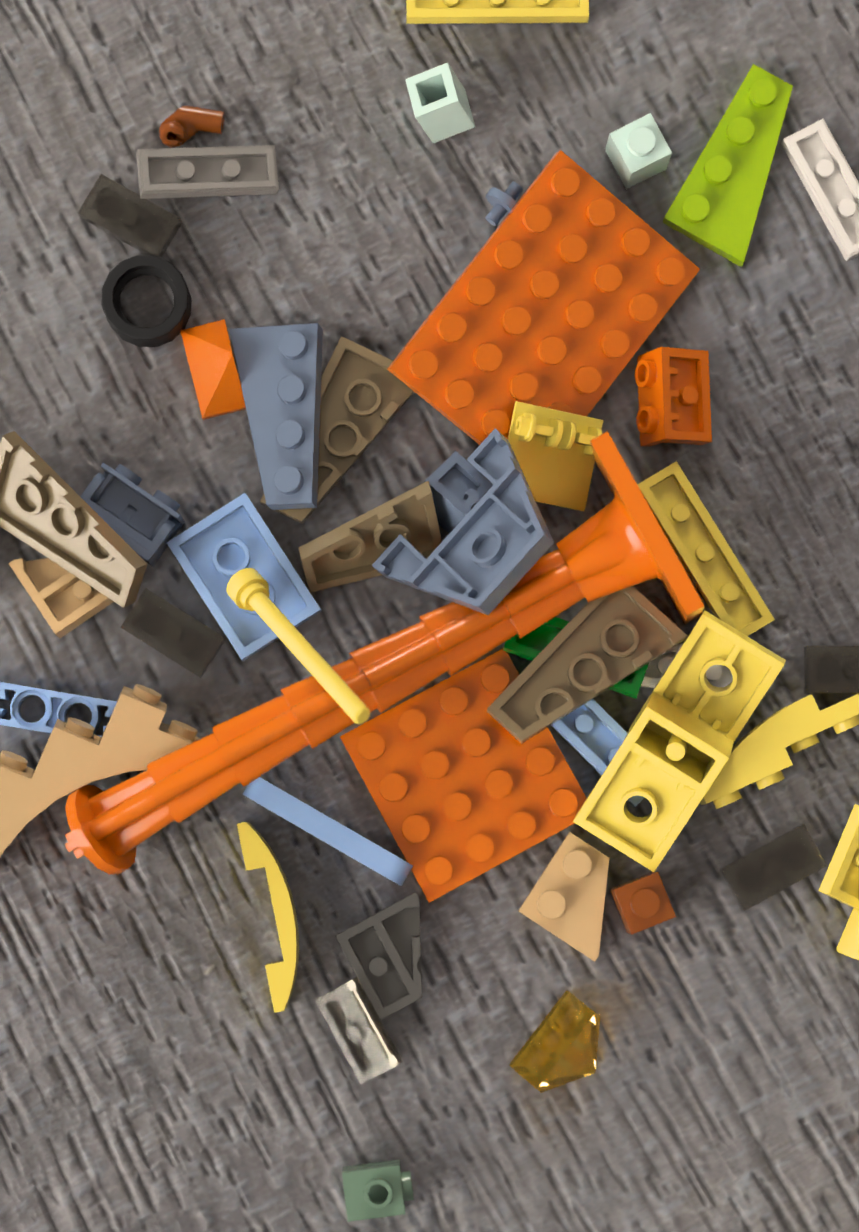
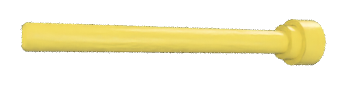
M245 568L235 573L229 580L226 589L228 596L243 610L255 611L354 723L362 724L366 722L371 713L370 709L269 599L270 594L267 581L253 568Z

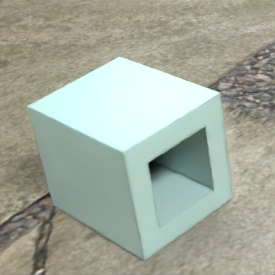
M448 62L405 79L415 118L432 143L475 127L465 88Z
M651 113L609 133L605 149L626 189L666 170L672 155Z

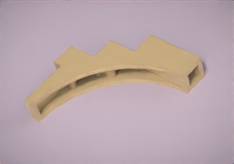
M135 684L133 689L123 686L102 737L93 734L95 728L92 725L69 717L67 722L57 719L35 770L27 767L28 761L22 756L9 751H1L0 857L27 823L56 800L94 781L126 772L148 770V763L201 739L196 737L198 731L176 720H172L170 725L163 723L162 720L166 713L167 704L160 701L162 695L148 687Z

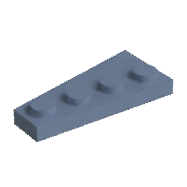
M318 323L229 329L266 505L272 510L317 508L323 329Z

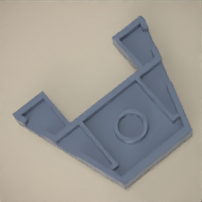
M496 428L467 459L493 486L433 553L426 558L411 542L399 534L372 565L386 578L489 615L554 543L509 440Z

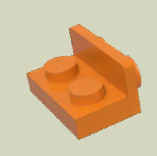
M659 347L639 355L635 368V382L638 386L639 410L636 424L640 432V445L649 447L660 443L704 445L712 442L708 351Z

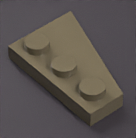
M429 481L298 547L309 592L381 576L382 574L372 565L399 534L428 558L442 543Z

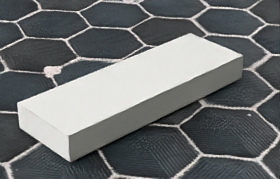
M821 119L784 138L781 145L847 262L859 255V182L824 119Z

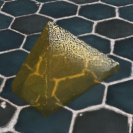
M566 990L513 1058L509 1066L541 1093L594 1074L596 1070L600 1016Z

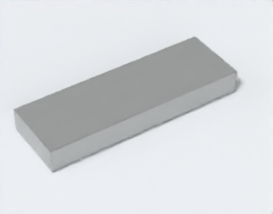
M275 145L138 149L136 153L140 199L277 194L279 190Z

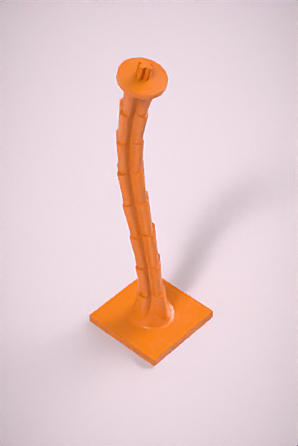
M608 431L592 439L590 442L595 462L614 495L613 499L608 505L556 543L558 549L543 555L489 615L451 602L419 616L420 622L350 652V659L332 666L333 670L370 709V712L376 709L380 712L385 711L445 672H448L450 676L515 635H518L521 639L584 598H586L587 602H591L647 580L658 578L664 585L685 624L702 615L704 604ZM309 676L280 689L282 695L213 726V733L148 763V770L105 791L94 785H85L73 791L68 796L65 807L68 825L71 830L65 834L68 841L65 843V847L68 852L73 851L77 859L85 856L96 868L109 875L121 874L135 863L136 846L174 820L177 823H181L239 783L245 787L308 745H310L311 749H314L354 722L313 676Z

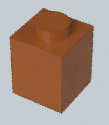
M650 872L609 889L628 934L633 935L676 917L658 872Z

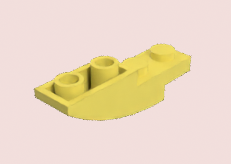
M859 693L822 710H819L813 695L810 694L780 709L759 723L734 745L730 758L700 804L704 805L713 801L715 808L719 809L741 799L742 796L739 789L756 782L758 789L761 790L785 779L781 770L793 765L785 747L790 746L793 753H797L819 743L816 733L833 726L835 733L839 734L859 725Z

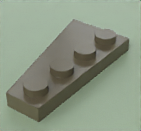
M342 336L321 377L317 507L414 393L412 389L387 370L393 360ZM263 494L260 503L268 507L266 505L265 495ZM316 508L274 511L303 524Z
M15 431L2 435L0 442V527L121 607L125 608L135 603L147 563Z
M634 586L588 602L498 696L487 708V712L523 744L686 640L688 635Z

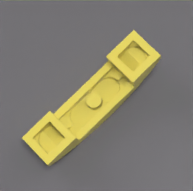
M249 822L237 823L246 871L264 867L266 870L283 960L268 963L265 965L274 1013L281 1012L287 1008L297 974L299 933L296 909L286 876L270 846Z

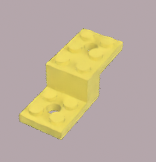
M704 610L632 722L623 743L578 811L573 822L652 872H655L730 758L734 741L784 667L786 660ZM713 665H724L731 671L733 680L725 687L713 686L707 680L706 670ZM632 796H643L651 803L652 812L645 817H636L628 811L626 801Z

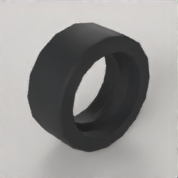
M136 255L121 261L109 272L102 287L101 305L111 328L124 341L138 347H158L171 342L181 333V330L185 329L191 316L192 297L183 274L171 262L155 255ZM142 275H154L163 279L171 287L174 295V307L169 317L161 324L151 328L138 327L131 324L123 316L120 308V295L124 287L132 279Z

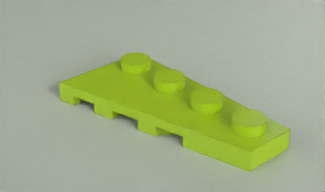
M755 64L752 65L662 221L663 224L740 267L744 264L791 96L793 88L791 84Z

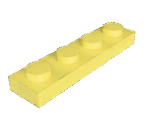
M406 0L407 24L588 23L589 0Z
M677 461L637 484L673 550L715 617L746 636L753 634L775 620Z

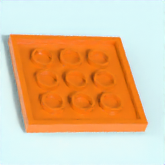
M503 648L339 736L404 858L409 864L413 865L411 871L429 903L575 824L573 820L587 799L549 728L544 729L521 744L487 712V708L519 675L508 653L503 651Z

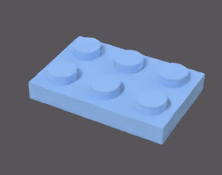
M243 493L166 542L242 661L250 658L279 638L255 611L239 608L228 596L227 584L238 571L245 568L257 570L269 585V599L295 628L321 612L320 607L246 493Z

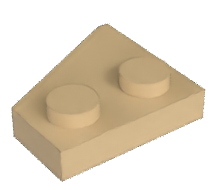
M21 558L8 563L55 635L59 638H62L114 602L49 558L25 561Z
M569 832L518 912L595 962L600 950L609 857Z

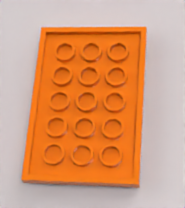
M560 150L548 162L387 370L479 445L495 428L508 439L515 401L588 416L696 276L700 268Z

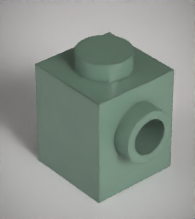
M400 1159L343 1167L342 1179L348 1222L406 1214L405 1201L414 1200L411 1171L401 1172Z

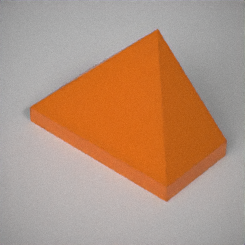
M225 319L181 330L202 419L205 420L245 410L246 406L238 368Z

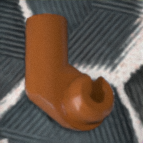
M182 106L163 121L159 129L160 139L168 147H178L199 131L222 134L225 112L194 106Z

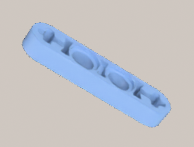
M0 682L1 700L9 701L8 692H16L10 704V720L4 719L7 710L0 708V725L51 734L57 719L67 722L66 714L71 706L85 704L92 713L90 725L95 728L93 732L95 734L101 723L100 707H108L105 717L110 718L117 701ZM38 696L44 701L45 714L37 722H26L20 714V706L27 697Z
M261 777L249 783L243 792L244 796L400 886L403 885L413 865Z

